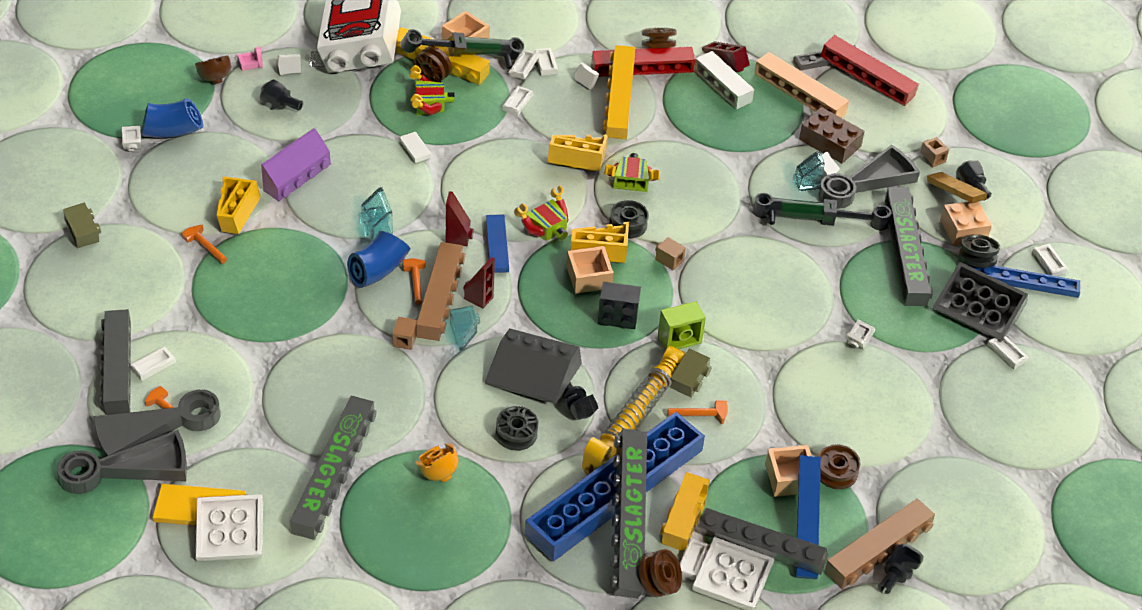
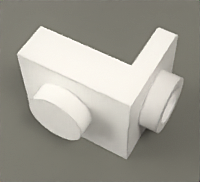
M122 127V145L124 150L136 151L142 148L141 127Z
M858 319L851 332L846 334L848 344L854 348L860 347L864 349L875 332V328Z

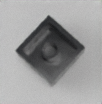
M603 281L597 324L636 329L641 287Z

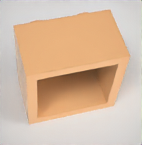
M464 11L442 25V40H448L453 32L464 33L465 37L489 38L490 26Z
M961 202L944 205L940 221L953 246L961 245L962 238L967 235L977 234L989 237L992 225L979 202Z
M605 246L568 251L567 269L575 294L599 291L602 289L603 281L613 283V270Z
M808 445L768 449L765 465L774 497L798 494L799 456H811Z

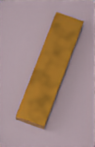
M943 172L927 176V182L970 203L987 199L986 192Z

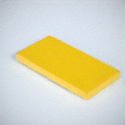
M161 484L153 514V522L197 526V498L246 495V491Z

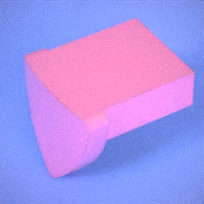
M255 47L254 52L238 55L242 71L263 67L261 47Z

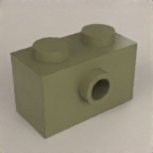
M85 202L63 209L64 220L77 248L99 242L100 226L98 223H94L93 211L91 208H87Z
M689 348L670 378L672 381L670 388L692 398L693 394L700 390L703 378L708 377L711 372L710 357Z

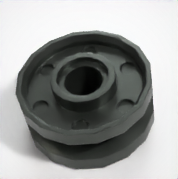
M633 200L619 201L611 208L609 224H612L614 227L623 225V222H629L628 238L640 237L647 230L649 212L639 202Z
M977 234L967 235L962 238L959 258L964 263L979 268H988L997 264V254L1000 250L998 241L991 237Z
M512 406L501 411L496 421L495 436L497 441L503 447L510 450L521 451L531 447L537 440L539 421L536 414L523 406Z

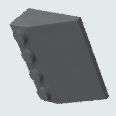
M959 262L934 304L933 309L1002 342L1026 306L1028 294Z
M509 328L499 343L485 384L556 404L582 364L580 347Z

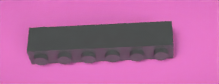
M129 309L105 311V319H101V328L104 331V334H101V345L104 346V349H100L101 361H104V364H100V373L103 376V379H100V390L103 391V395L99 396L100 407H104L106 415L131 412Z
M705 508L698 526L701 535L728 541L775 558L774 560L819 575L822 574L828 558L827 548L709 508Z

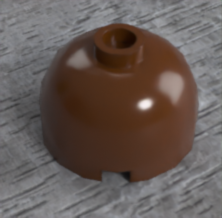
M229 55L204 62H197L195 67L198 75L203 80L212 81L213 84L223 82L222 78L229 75L231 62Z

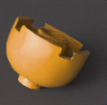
M445 443L446 447L441 449L439 445L421 454L419 462L416 460L415 463L426 479L446 482L452 478V474L458 467L459 458L451 443Z

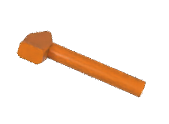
M203 225L189 227L181 233L182 238L187 243L196 239L219 262L224 264L227 261V258L201 235L204 231Z
M416 258L404 259L403 270L412 272L415 304L420 305L423 301L419 270L426 267V261Z
M161 386L152 390L145 400L146 407L157 404L162 409L175 408L164 400L168 396V392Z
M717 400L714 404L715 408H668V416L675 412L681 416H716L720 423L724 424L728 413V405L725 400Z

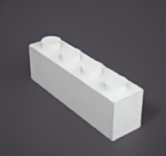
M711 51L696 58L695 72L735 109L752 103L754 94L752 86L745 82L741 76L734 72L714 52Z

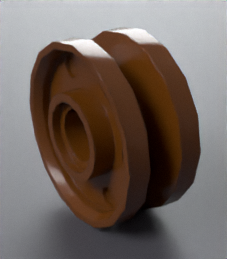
M646 28L642 30V35L649 37V39L642 40L643 47L668 48L676 46V40L669 39V37L676 35V29Z
M435 46L426 47L414 59V65L421 69L420 75L423 74L433 82L441 83L452 72L450 59L441 49Z
M837 444L827 446L820 451L818 457H821L820 482L832 489H846L857 481L861 463L860 457L853 449Z
M662 549L647 553L641 558L639 575L645 591L650 596L657 598L678 592L682 584V570L677 557L670 550Z

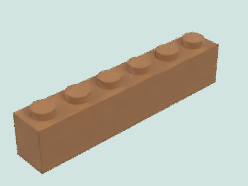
M440 243L416 324L417 338L440 341L441 334H445V320H449L450 317L449 305L453 306V291H457V278H460L462 273V267L460 266L465 263L466 254L463 253V245Z
M918 498L828 559L824 572L841 589L847 585L855 584L860 576L869 574L877 564L886 562L899 544L913 543L921 533L929 532L934 525L935 514Z

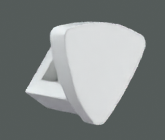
M300 54L278 55L280 75L301 73Z
M581 63L576 71L575 81L591 90L595 87L599 73L591 69L587 64Z
M828 152L818 156L809 163L812 168L816 167L823 177L837 173L840 169Z

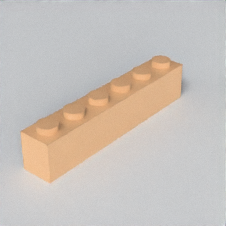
M770 52L756 61L755 75L816 112L823 107L839 117H843L847 113L849 100Z

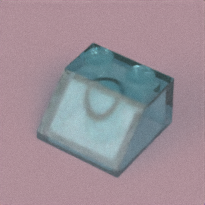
M379 187L361 204V212L359 213L361 224L364 223L365 235L369 236L371 242L379 231L393 234L392 210L382 187Z

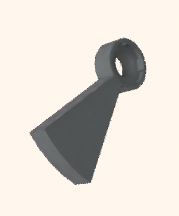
M890 145L850 177L838 173L826 175L821 180L819 199L824 202V199L837 200V208H846L854 201L855 193L917 183L920 171L909 157L895 146ZM833 187H838V188H841V189L844 190V191H843V192H837V191H834V190L831 189V188H833Z
M198 389L186 393L180 399L176 408L94 416L95 428L104 456L107 457L168 434L182 425L192 431L208 430L218 423L221 417L219 400L213 392ZM204 407L209 409L203 415L191 414L196 408Z
M175 430L98 459L95 454L88 451H73L60 460L57 471L60 485L64 490L74 494H83L95 489L100 484L102 478L187 481V460L183 439L179 430ZM84 466L88 468V471L82 475L70 473L76 467Z

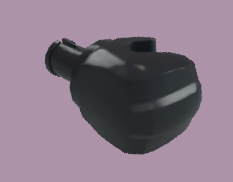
M274 79L265 83L261 88L260 102L264 106L269 102L272 105L270 110H274L277 107L284 109L288 106L300 111L303 107L302 100L291 97L290 90Z
M970 160L963 162L956 170V179H961L962 182L986 192L987 199H989L992 193L984 185L986 177L979 161Z
M570 382L563 392L565 394L564 402L570 413L577 420L590 418L599 409L593 394L587 396L583 387L573 386Z
M899 544L886 562L884 571L887 575L879 583L878 588L882 592L886 588L885 594H890L897 582L904 583L907 579H911L913 575L912 569H918L923 562L924 556L922 553L908 544Z

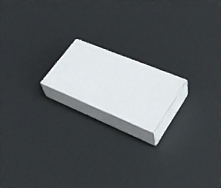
M551 48L534 49V52H538L539 55L537 64L541 76L558 74V68Z
M523 50L510 69L509 76L525 79L539 58L538 52Z
M517 86L504 103L502 111L518 116L532 98L533 91Z
M416 132L400 136V143L415 163L431 158V152Z
M1050 244L1033 248L1032 253L1048 275L1059 276L1067 274L1068 268Z
M1006 336L1002 342L996 338L988 341L987 345L1013 369L1028 362L1029 357Z
M164 346L130 364L137 377L143 381L175 364L176 359Z
M690 538L680 562L682 577L693 581L696 580L710 544Z

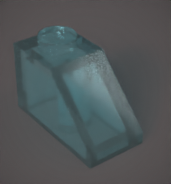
M816 151L796 167V172L793 174V182L797 185L799 192L820 188L825 166L820 151Z
M473 306L450 310V324L459 351L464 350L477 333V324H480L479 314L475 313Z

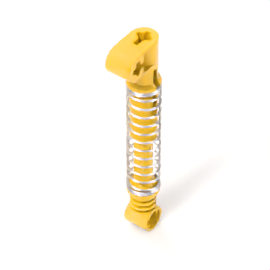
M670 345L666 349L660 363L648 372L647 377H644L643 382L636 388V392H633L632 397H629L628 402L617 413V417L613 418L612 423H609V428H606L601 434L600 440L594 437L589 440L585 447L582 461V469L587 475L615 456L617 448L614 447V439L623 428L637 430L641 423L644 422L664 392L670 387L672 383L670 378L685 356V352Z

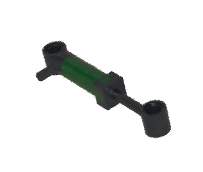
M415 29L408 30L400 42L401 48L408 53L414 52L420 45L448 47L449 56H461L463 53L504 56L507 69L512 68L511 60H515L524 50L523 41L517 37H513L510 40L465 37L464 33L453 32L448 40L424 39L422 34Z
M768 193L757 194L753 208L755 216L759 218L768 217L769 225L775 224V216L819 220L821 225L834 226L836 217L871 220L870 225L873 229L883 231L888 228L891 210L884 205L874 207L872 213L837 210V200L824 199V202L821 203L774 198Z

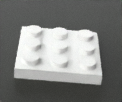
M262 494L197 498V561L263 557Z
M714 537L693 584L692 591L744 610H755L775 558Z

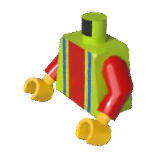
M416 65L410 69V78H417L416 94L411 98L412 106L417 110V116L427 114L431 116L436 113L444 112L445 103H455L454 92H444L443 83L433 82L423 74L420 75L421 69Z
M631 153L629 157H621L620 162L614 165H605L604 175L615 177L614 189L648 192L649 181L660 180V170H653L650 166H647V160L639 158V155L636 153Z
M560 185L557 187L559 193L555 192L554 187L550 191V195L556 198V201L552 199L527 212L528 208L524 203L515 208L514 214L522 218L521 222L529 234L538 236L545 241L554 237L562 241L568 236L566 231L567 222L569 221L568 211L564 199L561 198L563 188Z

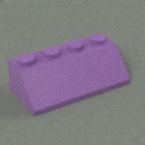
M311 129L261 164L263 191L277 201L287 197L294 190L331 165L330 151L316 129Z

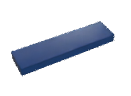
M505 214L486 215L489 259L491 257L495 258V273L509 272Z

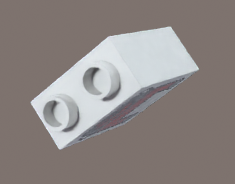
M326 0L317 49L328 73L374 67L394 62L401 9L397 0Z

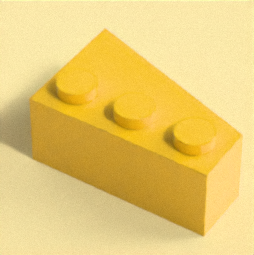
M552 135L549 144L548 163L600 172L606 155L608 135H603L602 138H592V135H586V138H575V135Z
M223 176V187L220 191L221 199L218 203L217 218L222 232L239 234L260 200L261 195L256 180Z
M623 222V225L614 227L612 224H608L606 228L598 229L595 226L572 229L570 251L605 246L610 262L626 263L629 222Z
M689 472L685 473L680 489L675 495L674 505L668 511L667 523L664 522L660 530V535H663L661 544L685 552L706 505L709 479Z

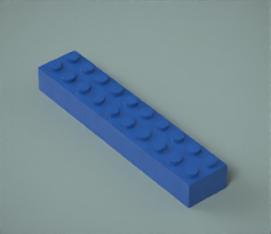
M677 412L647 432L646 493L703 451L705 435ZM614 457L525 520V536L553 562L612 519L613 514H615V507L612 505L613 495L616 487L613 486V478L616 474V467L613 466Z

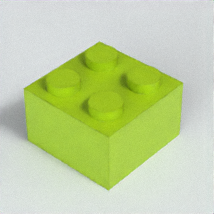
M697 301L661 310L658 338L665 351L670 345L677 349H682L702 343L706 317Z

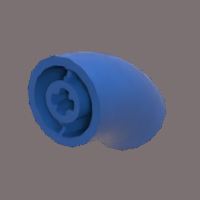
M188 98L169 104L147 103L141 136L167 138L186 135L202 129L204 126L203 120L195 104Z
M379 231L371 243L363 249L351 253L348 257L347 266L352 282L356 287L363 288L382 280L399 266L411 248L393 234Z

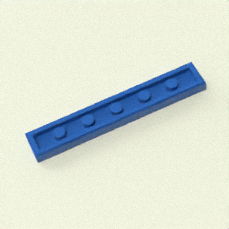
M968 265L1013 287L1076 298L1080 296L1081 280L995 265L988 268Z
M800 455L797 538L819 545L821 457ZM796 567V578L818 579V574Z

